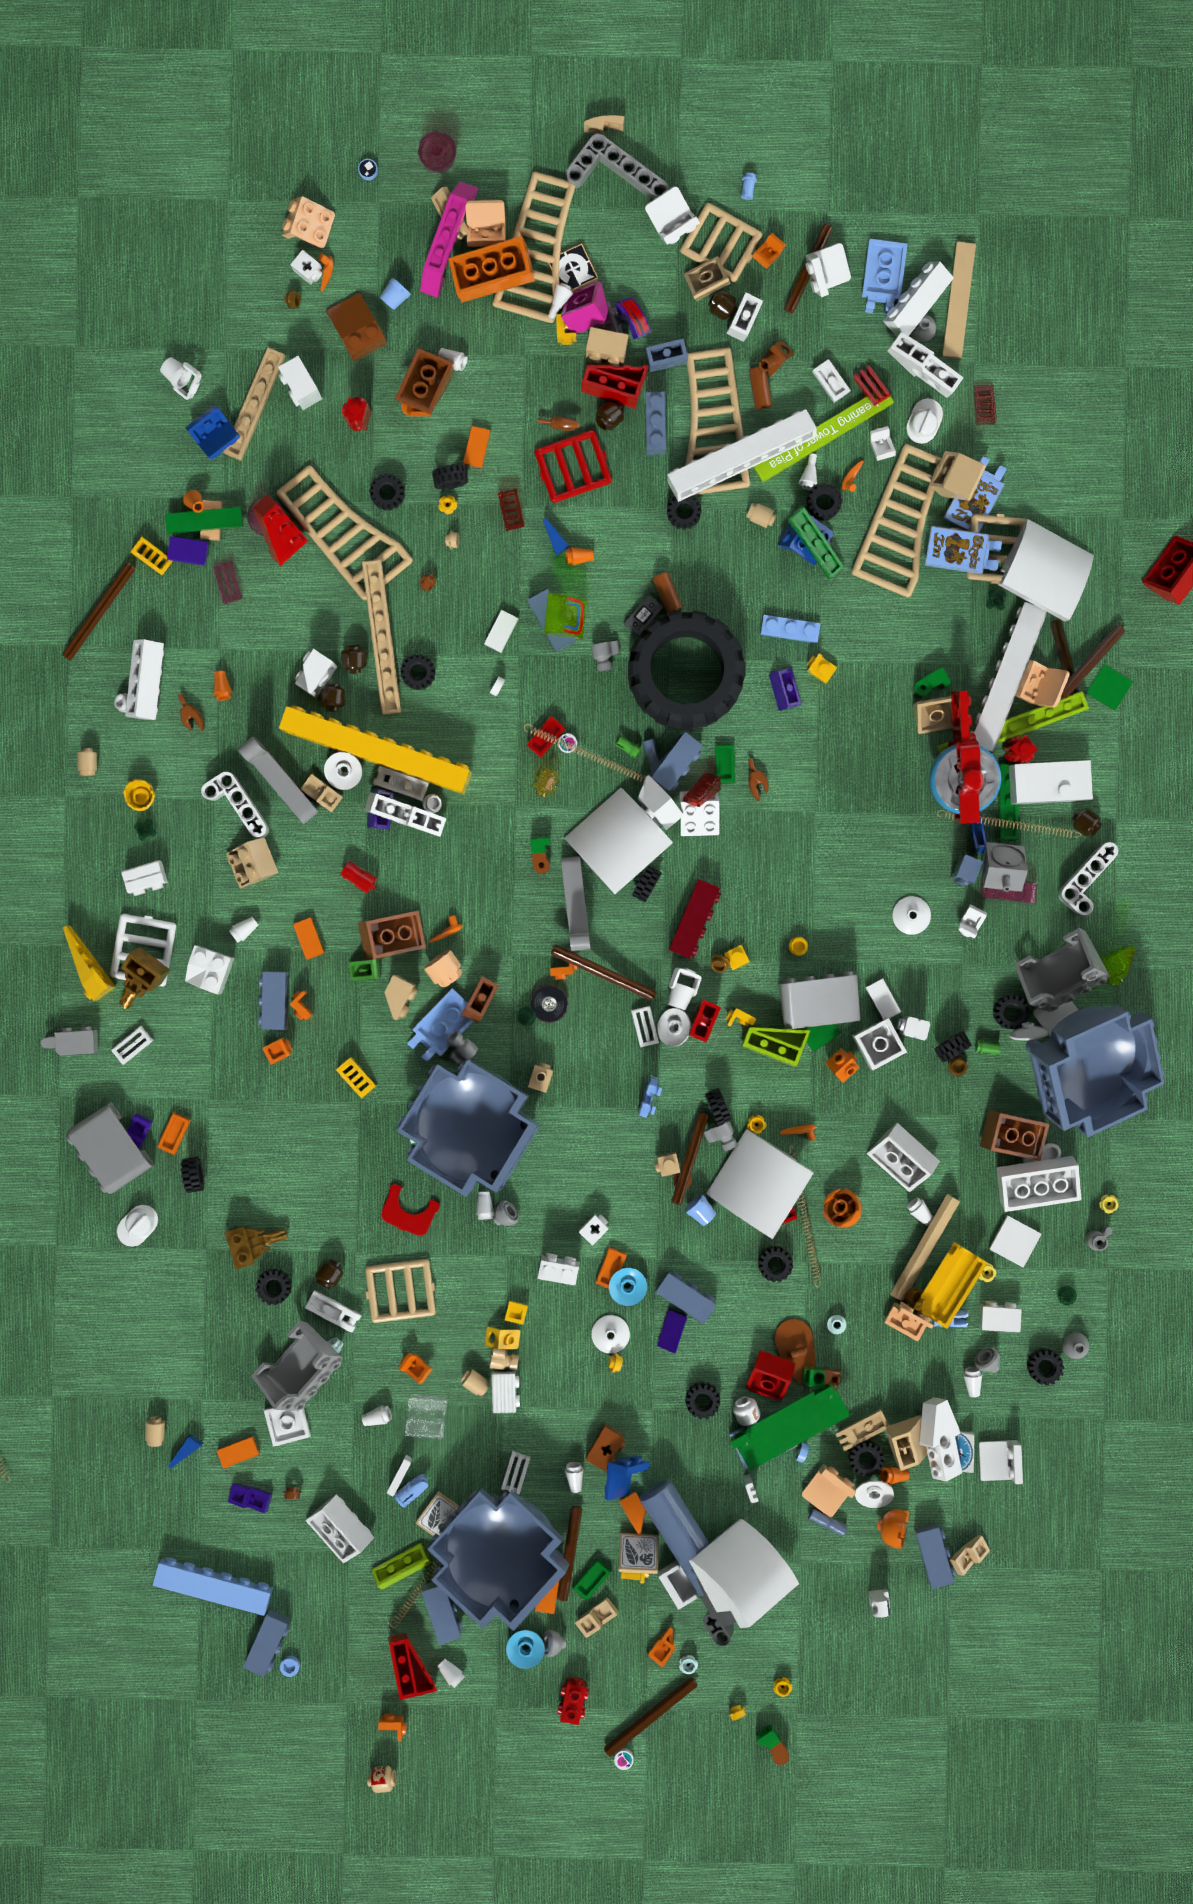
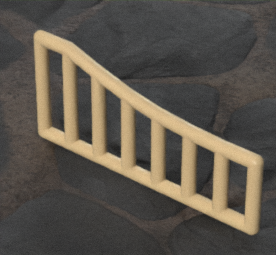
M535 171L531 175L512 239L522 235L554 244L553 256L528 249L530 258L552 263V275L534 270L533 273L535 279L552 284L553 296L521 286L506 289V291L551 303V310L556 284L559 285V261L565 223L576 186L570 184L567 180ZM542 181L566 188L564 199L536 192L537 182ZM532 199L560 206L559 218L530 210ZM529 217L557 225L555 236L524 228L526 218ZM504 290L495 293L492 304L496 308L548 323L555 321V319L549 318L548 314L501 301Z
M729 347L687 353L691 425L685 466L693 461L695 456L716 452L727 445L695 448L697 437L734 431L736 441L744 437L733 359ZM724 356L726 367L695 371L694 360ZM727 375L728 386L697 390L696 379ZM730 394L731 405L698 409V398ZM725 413L733 414L734 424L698 429V417ZM747 469L741 472L742 481L715 484L694 495L747 488L750 486L749 471Z
M908 444L902 447L851 570L852 575L907 598L912 596L919 579L921 544L926 516L935 490L928 486L926 493L897 482L900 472L903 471L930 484L942 458ZM908 453L936 464L933 475L904 464ZM893 489L923 500L921 510L918 511L891 500L890 496ZM886 506L918 519L916 530L882 517ZM881 524L915 538L914 550L875 535L878 525ZM871 542L913 558L912 570L869 553L868 549ZM864 559L909 577L910 580L907 588L860 570Z
M311 465L306 466L277 490V497L362 600H367L366 591L358 583L364 578L363 569L352 576L346 567L379 540L387 543L390 547L374 560L381 559L384 562L396 551L403 558V561L384 575L385 585L413 562L412 557L399 542L382 533L351 510L324 482ZM310 475L316 484L292 503L286 493ZM322 490L329 498L304 517L298 508ZM335 504L342 512L316 532L310 523ZM347 517L357 523L329 547L322 539ZM362 529L373 535L342 561L334 554Z

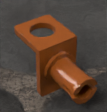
M781 340L774 344L758 362L759 368L762 371H766L769 376H772L795 353Z

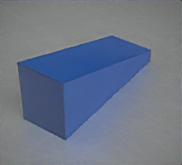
M545 518L543 523L555 555L558 557L569 547L547 518Z
M980 817V823H970L974 854L983 853L987 842L983 820L981 824Z
M190 1435L168 1467H174L201 1447L203 1443Z

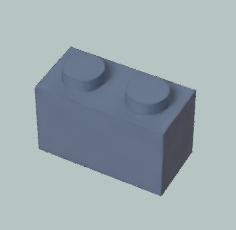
M684 339L646 347L645 354L650 372L687 364L688 355Z
M966 854L959 856L951 878L955 879L954 883L961 886L974 884L983 861Z

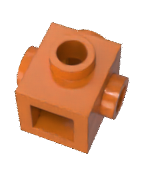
M842 1048L825 1062L826 1066L842 1083L860 1068L855 1062L857 1058L851 1051L846 1053Z

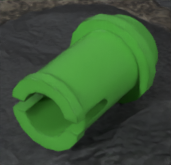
M621 736L616 744V747L630 754V757L636 758L641 750L639 744L632 743L624 738V736Z
M984 1039L976 1041L975 1051L979 1052V1054H982V1052L1000 1054V1043L987 1042Z

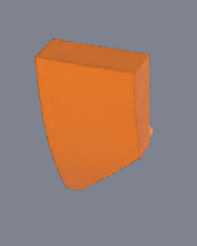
M634 1492L619 1502L636 1532L641 1534L647 1513L640 1502L638 1493Z
M670 1626L646 1654L661 1667L665 1665L675 1650L673 1629Z

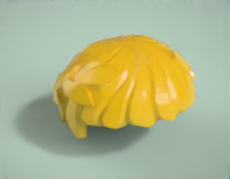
M141 779L129 781L123 792L128 806L136 811L147 810L152 805L155 797L152 786L147 781Z

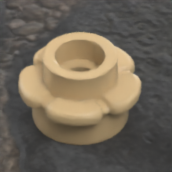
M452 530L445 537L446 546H449L451 550L459 547V534Z

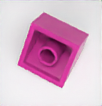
M598 281L572 292V296L564 304L561 315L571 333H582L590 327L602 325L606 321L608 313L602 283Z

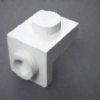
M888 426L870 431V444L877 461L896 456Z
M970 904L959 922L958 930L966 937L971 936L975 938L978 929L987 916V912Z

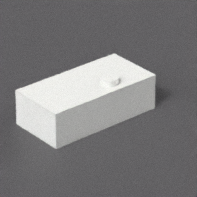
M1091 760L1014 764L1009 766L1012 805L1087 801L1093 799Z
M1073 1156L997 1167L999 1198L1005 1212L1081 1200L1079 1165Z

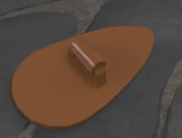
M788 1319L777 1327L775 1344L781 1358L796 1363L793 1378L801 1385L807 1386L802 1383L804 1365L815 1367L813 1335L805 1322L798 1319Z

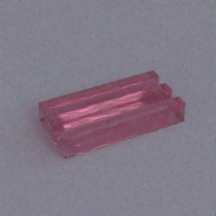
M232 562L213 566L223 604L243 599ZM226 568L230 570L237 594L236 597L233 596ZM219 570H222L229 599L226 598Z

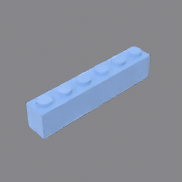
M170 1557L162 1558L158 1564L153 1586L263 1616L268 1609L273 1588L269 1587L266 1583L250 1582V1579L244 1577L238 1579L226 1572L221 1574L213 1572V1569L207 1567L201 1569L189 1562L184 1564L176 1562V1559Z

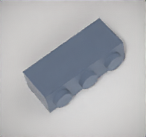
M645 392L646 455H666L665 392Z
M546 589L528 599V604L557 653L575 643V636L577 635L564 632V629L575 630L564 627V625L568 626L565 621L568 617L563 608L559 610L556 605L559 601L554 592L550 593Z
M687 732L680 733L649 776L665 792L674 791L679 784L677 780L681 775L685 776L691 768L689 764L692 760L696 761L701 755L700 749L703 745Z
M265 971L263 975H260L259 986L262 987V994L259 995V1006H262V1014L258 1016V1024L261 1025V1029H287L289 972Z
M667 1271L655 1289L656 1293L704 1324L717 1305L714 1301L715 1297L707 1292L701 1293L698 1291L699 1287L691 1281L686 1283L682 1280L683 1276L676 1271L672 1273Z
M937 1523L914 1528L930 1587L935 1589L954 1584L953 1577L956 1574L953 1565H949L947 1559L951 1558L948 1547H944L943 1544L945 1539L943 1528H939Z
M433 1581L422 1584V1594L438 1644L441 1645L461 1638L460 1630H463L460 1618L456 1619L455 1613L457 1608L455 1602L451 1601L450 1597Z
M269 1609L243 1668L262 1677L265 1676L267 1671L271 1672L275 1663L272 1658L274 1654H279L283 1643H280L282 1636L286 1637L291 1626L288 1625L290 1618Z

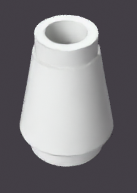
M441 348L438 353L439 357L454 363L455 371L464 370L468 360L464 353Z
M250 917L233 925L229 932L238 943L241 940L244 941L259 925L253 917Z
M478 1192L476 1208L478 1220L493 1219V1214L495 1213L490 1192Z
M914 1198L907 1205L911 1215L926 1226L930 1225L934 1217L922 1199Z
M968 1367L965 1369V1373H963L968 1394L970 1397H978L981 1390L982 1372L977 1367Z
M383 1405L362 1415L364 1426L387 1424L392 1420L389 1407Z
M579 1462L568 1463L565 1469L570 1491L573 1493L582 1491L584 1468Z
M446 1658L437 1666L448 1685H452L453 1688L465 1678L462 1674L463 1671L447 1661Z

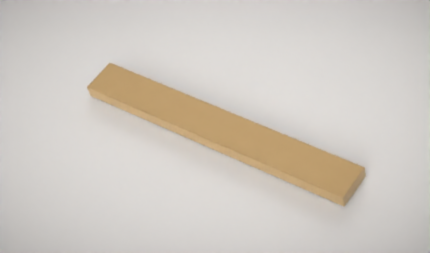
M381 559L362 561L382 715L401 713Z

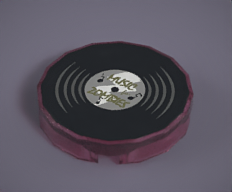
M542 986L531 997V1011L541 1022H557L567 1012V996L557 986Z

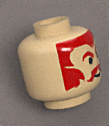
M388 1765L374 1767L371 1770V1774L367 1776L368 1787H371L375 1793L390 1792L393 1786H396V1772Z

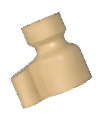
M494 1348L492 1349L489 1368L503 1370L505 1367H508L510 1370L516 1371L519 1355L512 1354L508 1356L506 1350Z

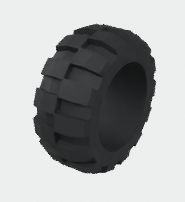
M681 610L666 613V616L654 619L644 627L643 632L636 638L631 648L628 661L630 691L633 693L636 703L641 710L652 717L655 722L665 727L670 726L679 730H693L694 728L709 726L729 712L736 703L743 688L746 676V661L743 658V649L737 637H734L728 630L729 627L718 618L715 620L707 616V613L695 610L692 612H681ZM689 637L706 643L713 649L720 661L722 670L720 685L710 697L694 704L673 702L658 691L652 680L650 664L653 656L661 646L676 638Z

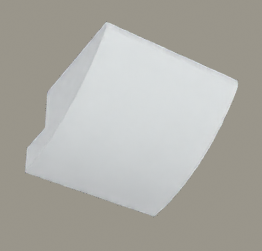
M1027 519L1000 570L1004 572V575L998 585L1057 618L1068 621L1085 588L1094 555Z
M622 788L617 790L564 838L614 894L620 891L673 843Z
M746 1129L737 1143L738 1146L734 1148L706 1194L733 1214L773 1239L814 1173L798 1163L792 1156Z
M743 1519L736 1521L689 1560L716 1612L731 1611L740 1628L752 1626L799 1585L794 1573L777 1550L765 1537Z

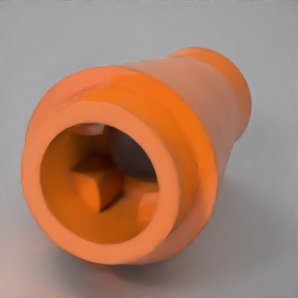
M196 490L186 492L183 498L185 506L197 513L203 511L204 504L201 494Z
M575 547L565 549L566 564L574 566L593 561V549Z
M225 671L214 672L213 695L216 696L218 701L230 699L233 692Z
M889 1465L883 1467L880 1471L881 1481L889 1485L908 1481L910 1477L907 1469L901 1471L900 1468Z

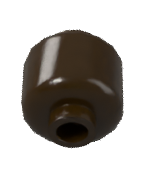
M725 291L715 292L708 303L710 313L721 320H726L729 316L732 318L738 309L735 306L736 298Z
M607 401L596 411L595 421L603 430H613L624 420L623 408L619 403Z
M360 645L345 646V649L341 651L342 668L349 670V674L361 673L360 669L367 666L365 650L360 648Z
M325 684V687L320 690L321 706L327 708L328 712H339V708L345 706V689L340 684Z
M1085 808L1082 811L1078 810L1072 817V820H1074L1073 828L1086 837L1094 836L1102 825L1100 822L1101 817L1089 808Z
M333 1259L330 1262L322 1261L315 1273L316 1282L327 1289L336 1287L344 1274L342 1269H340L341 1264Z

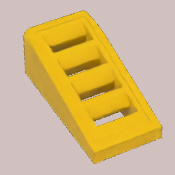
M143 537L139 539L130 552L160 575H163L173 562L167 560L165 553ZM145 544L147 546L142 554H139L138 551ZM152 549V554L146 559L145 555ZM159 554L160 556L154 564L151 563L154 556ZM163 558L166 559L165 563L159 569L157 566L160 563V561Z
M352 1057L336 1069L361 1098L376 1087L375 1083ZM352 1065L354 1068L346 1074L344 1070ZM357 1070L358 1074L353 1079H350L349 1076ZM362 1076L364 1079L356 1085L354 1082ZM368 1082L369 1085L361 1091L359 1088Z

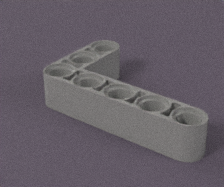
M595 134L589 139L568 167L566 173L567 181L575 185V189L583 185L598 163L601 162L651 200L659 196L655 193V190L662 189L664 192L668 190V185L664 180L601 134ZM596 143H600L603 145V147L600 149L594 148V145ZM617 155L618 159L611 160L609 159V156ZM587 158L591 160V163L584 164L582 160ZM626 166H631L634 170H632L631 172H627L624 170V168ZM578 174L580 177L574 180L570 176ZM645 177L649 181L647 183H641L639 180Z
M252 736L237 749L249 763L257 768L303 824L319 812L259 740Z
M580 856L561 858L571 951L591 949Z

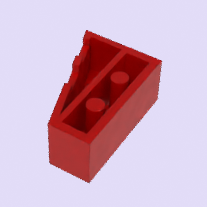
M587 365L582 380L581 392L636 409L649 365H642V367H630V365H624V367Z
M268 494L253 506L258 523L262 528L265 542L270 550V556L281 566L306 544L308 539Z
M407 1633L387 1637L399 1699L403 1700L438 1691L433 1678Z

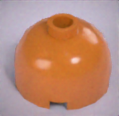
M848 1189L832 1191L823 1203L825 1204L823 1215L835 1227L849 1228L859 1221L862 1214L860 1199Z
M892 1509L885 1513L883 1519L879 1518L877 1530H880L881 1539L886 1545L901 1550L907 1532V1523L905 1521L908 1522L909 1511Z

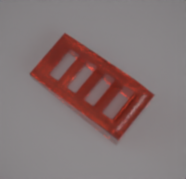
M993 385L974 386L975 425L995 424L997 421ZM979 391H989V394L979 395ZM989 398V402H980V399ZM980 406H990V409H981ZM981 413H990V416H981Z
M517 489L497 492L506 531L525 527ZM514 496L512 500L503 501V497ZM515 503L516 507L505 509L504 506ZM517 511V515L508 517L506 513ZM519 518V522L508 524L509 520Z
M705 772L684 796L683 802L696 807L703 805L721 790L720 777Z

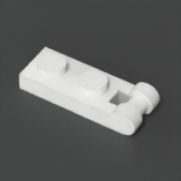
M378 766V775L376 779L374 778V785L423 801L429 786L428 782ZM385 775L390 776L388 783L384 782Z
M316 1290L313 1291L305 1306L309 1311L349 1332L354 1331L356 1321H359L362 1316L359 1312L338 1303ZM344 1315L350 1317L348 1322L342 1320Z

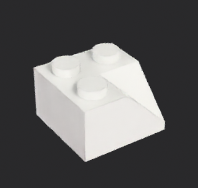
M299 356L278 367L281 372L278 376L284 385H289L291 390L288 393L296 407L300 405L302 410H305L322 400L316 385Z
M313 649L312 652L309 651L303 659L304 670H300L296 675L295 680L297 681L295 684L317 699L320 690L325 687L337 666L333 661Z
M648 775L645 778L638 800L642 804L641 808L658 827L662 826L667 831L683 814L672 798Z
M194 945L187 966L185 982L218 995L222 994L235 958L199 945Z
M889 1018L852 1035L871 1070H875L907 1053Z

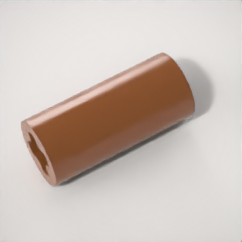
M759 367L749 370L755 409L770 408L772 402L767 372L762 371Z
M665 572L655 576L652 580L666 613L681 610L683 607L669 573Z

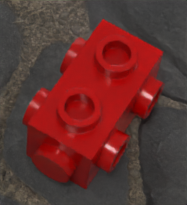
M360 397L348 398L347 403H344L342 407V414L347 425L354 431L360 432L361 429L367 431L371 415L368 403Z
M1026 735L1013 736L1005 742L1007 746L1003 748L1005 758L1010 763L1016 764L1028 763L1035 757L1034 753L1038 750Z
M580 1677L567 1678V1683L562 1685L561 1695L564 1696L563 1703L559 1702L557 1714L560 1715V1722L579 1725L580 1719H584L586 1707H583V1701L588 1699L589 1688H586V1681H583Z

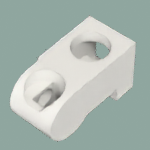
M888 1590L868 1591L870 1609L873 1616H889Z

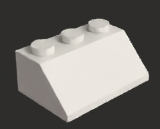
M898 1123L886 1131L867 1153L909 1192L930 1177L940 1162Z
M337 1495L327 1500L305 1520L342 1563L360 1554L374 1539L370 1530L358 1520L357 1515L351 1512L345 1505L344 1500Z

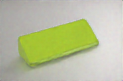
M419 1543L371 1569L377 1587L383 1590L431 1564L432 1561L423 1544Z

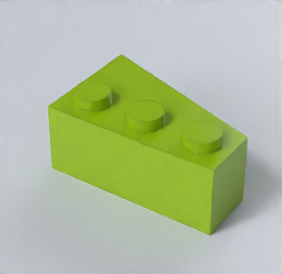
M749 1027L741 1047L792 1067H797L810 1030Z

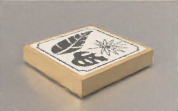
M438 1491L415 1523L432 1536L436 1533L440 1535L444 1530L441 1527L451 1515L456 1516L455 1511L459 1505Z
M620 1533L619 1572L657 1574L658 1535Z

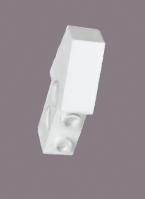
M903 332L896 337L887 350L914 377L918 376L946 398L953 394L964 378L933 355L934 352Z
M371 792L364 808L366 812L439 837L446 821L444 817Z
M932 1398L923 1403L919 1444L926 1446L932 1478L947 1482L962 1473L955 1436L960 1434V1430L948 1400Z

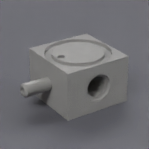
M986 842L981 860L983 861L981 866L983 887L1002 889L1006 892L1010 890L1022 892L1028 872L1025 847Z

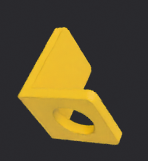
M487 1327L485 1345L496 1349H518L520 1330H500ZM492 1332L495 1335V1341L493 1343L490 1340V1335Z

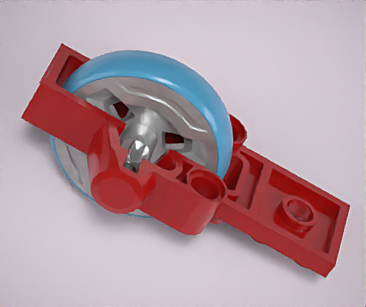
M951 691L953 741H949L948 747L934 760L930 769L929 785L935 800L944 809L954 813L955 822L960 824L980 823V811L988 807L999 792L1001 770L993 754L979 745L975 733H969V726L972 724L971 714H968V706L971 705L970 695L967 694V691Z

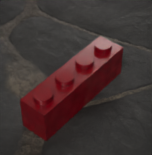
M700 879L697 880L669 951L688 959L691 956H696L699 946L696 945L698 939H703L707 929L704 928L706 920H711L714 913L711 910L713 903L717 904L720 899L719 887Z

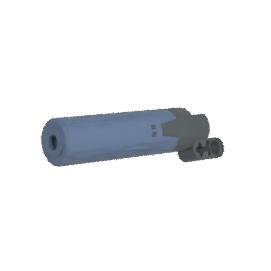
M663 1480L645 1491L640 1498V1502L706 1606L707 1612L703 1623L717 1645L727 1646L734 1633L732 1624L736 1620L731 1611L716 1612L689 1562L691 1558L710 1543L670 1480Z

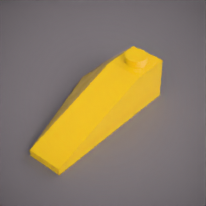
M65 926L63 930L81 984L85 989L83 992L89 1000L98 1001L116 986L73 928Z

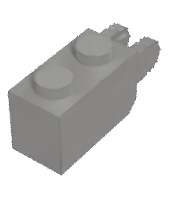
M91 1026L79 1027L80 1031H72V1028H60V1032L55 1033V1036L45 1037L40 1043L46 1049L56 1048V1053L60 1056L99 1052L97 1030H91Z

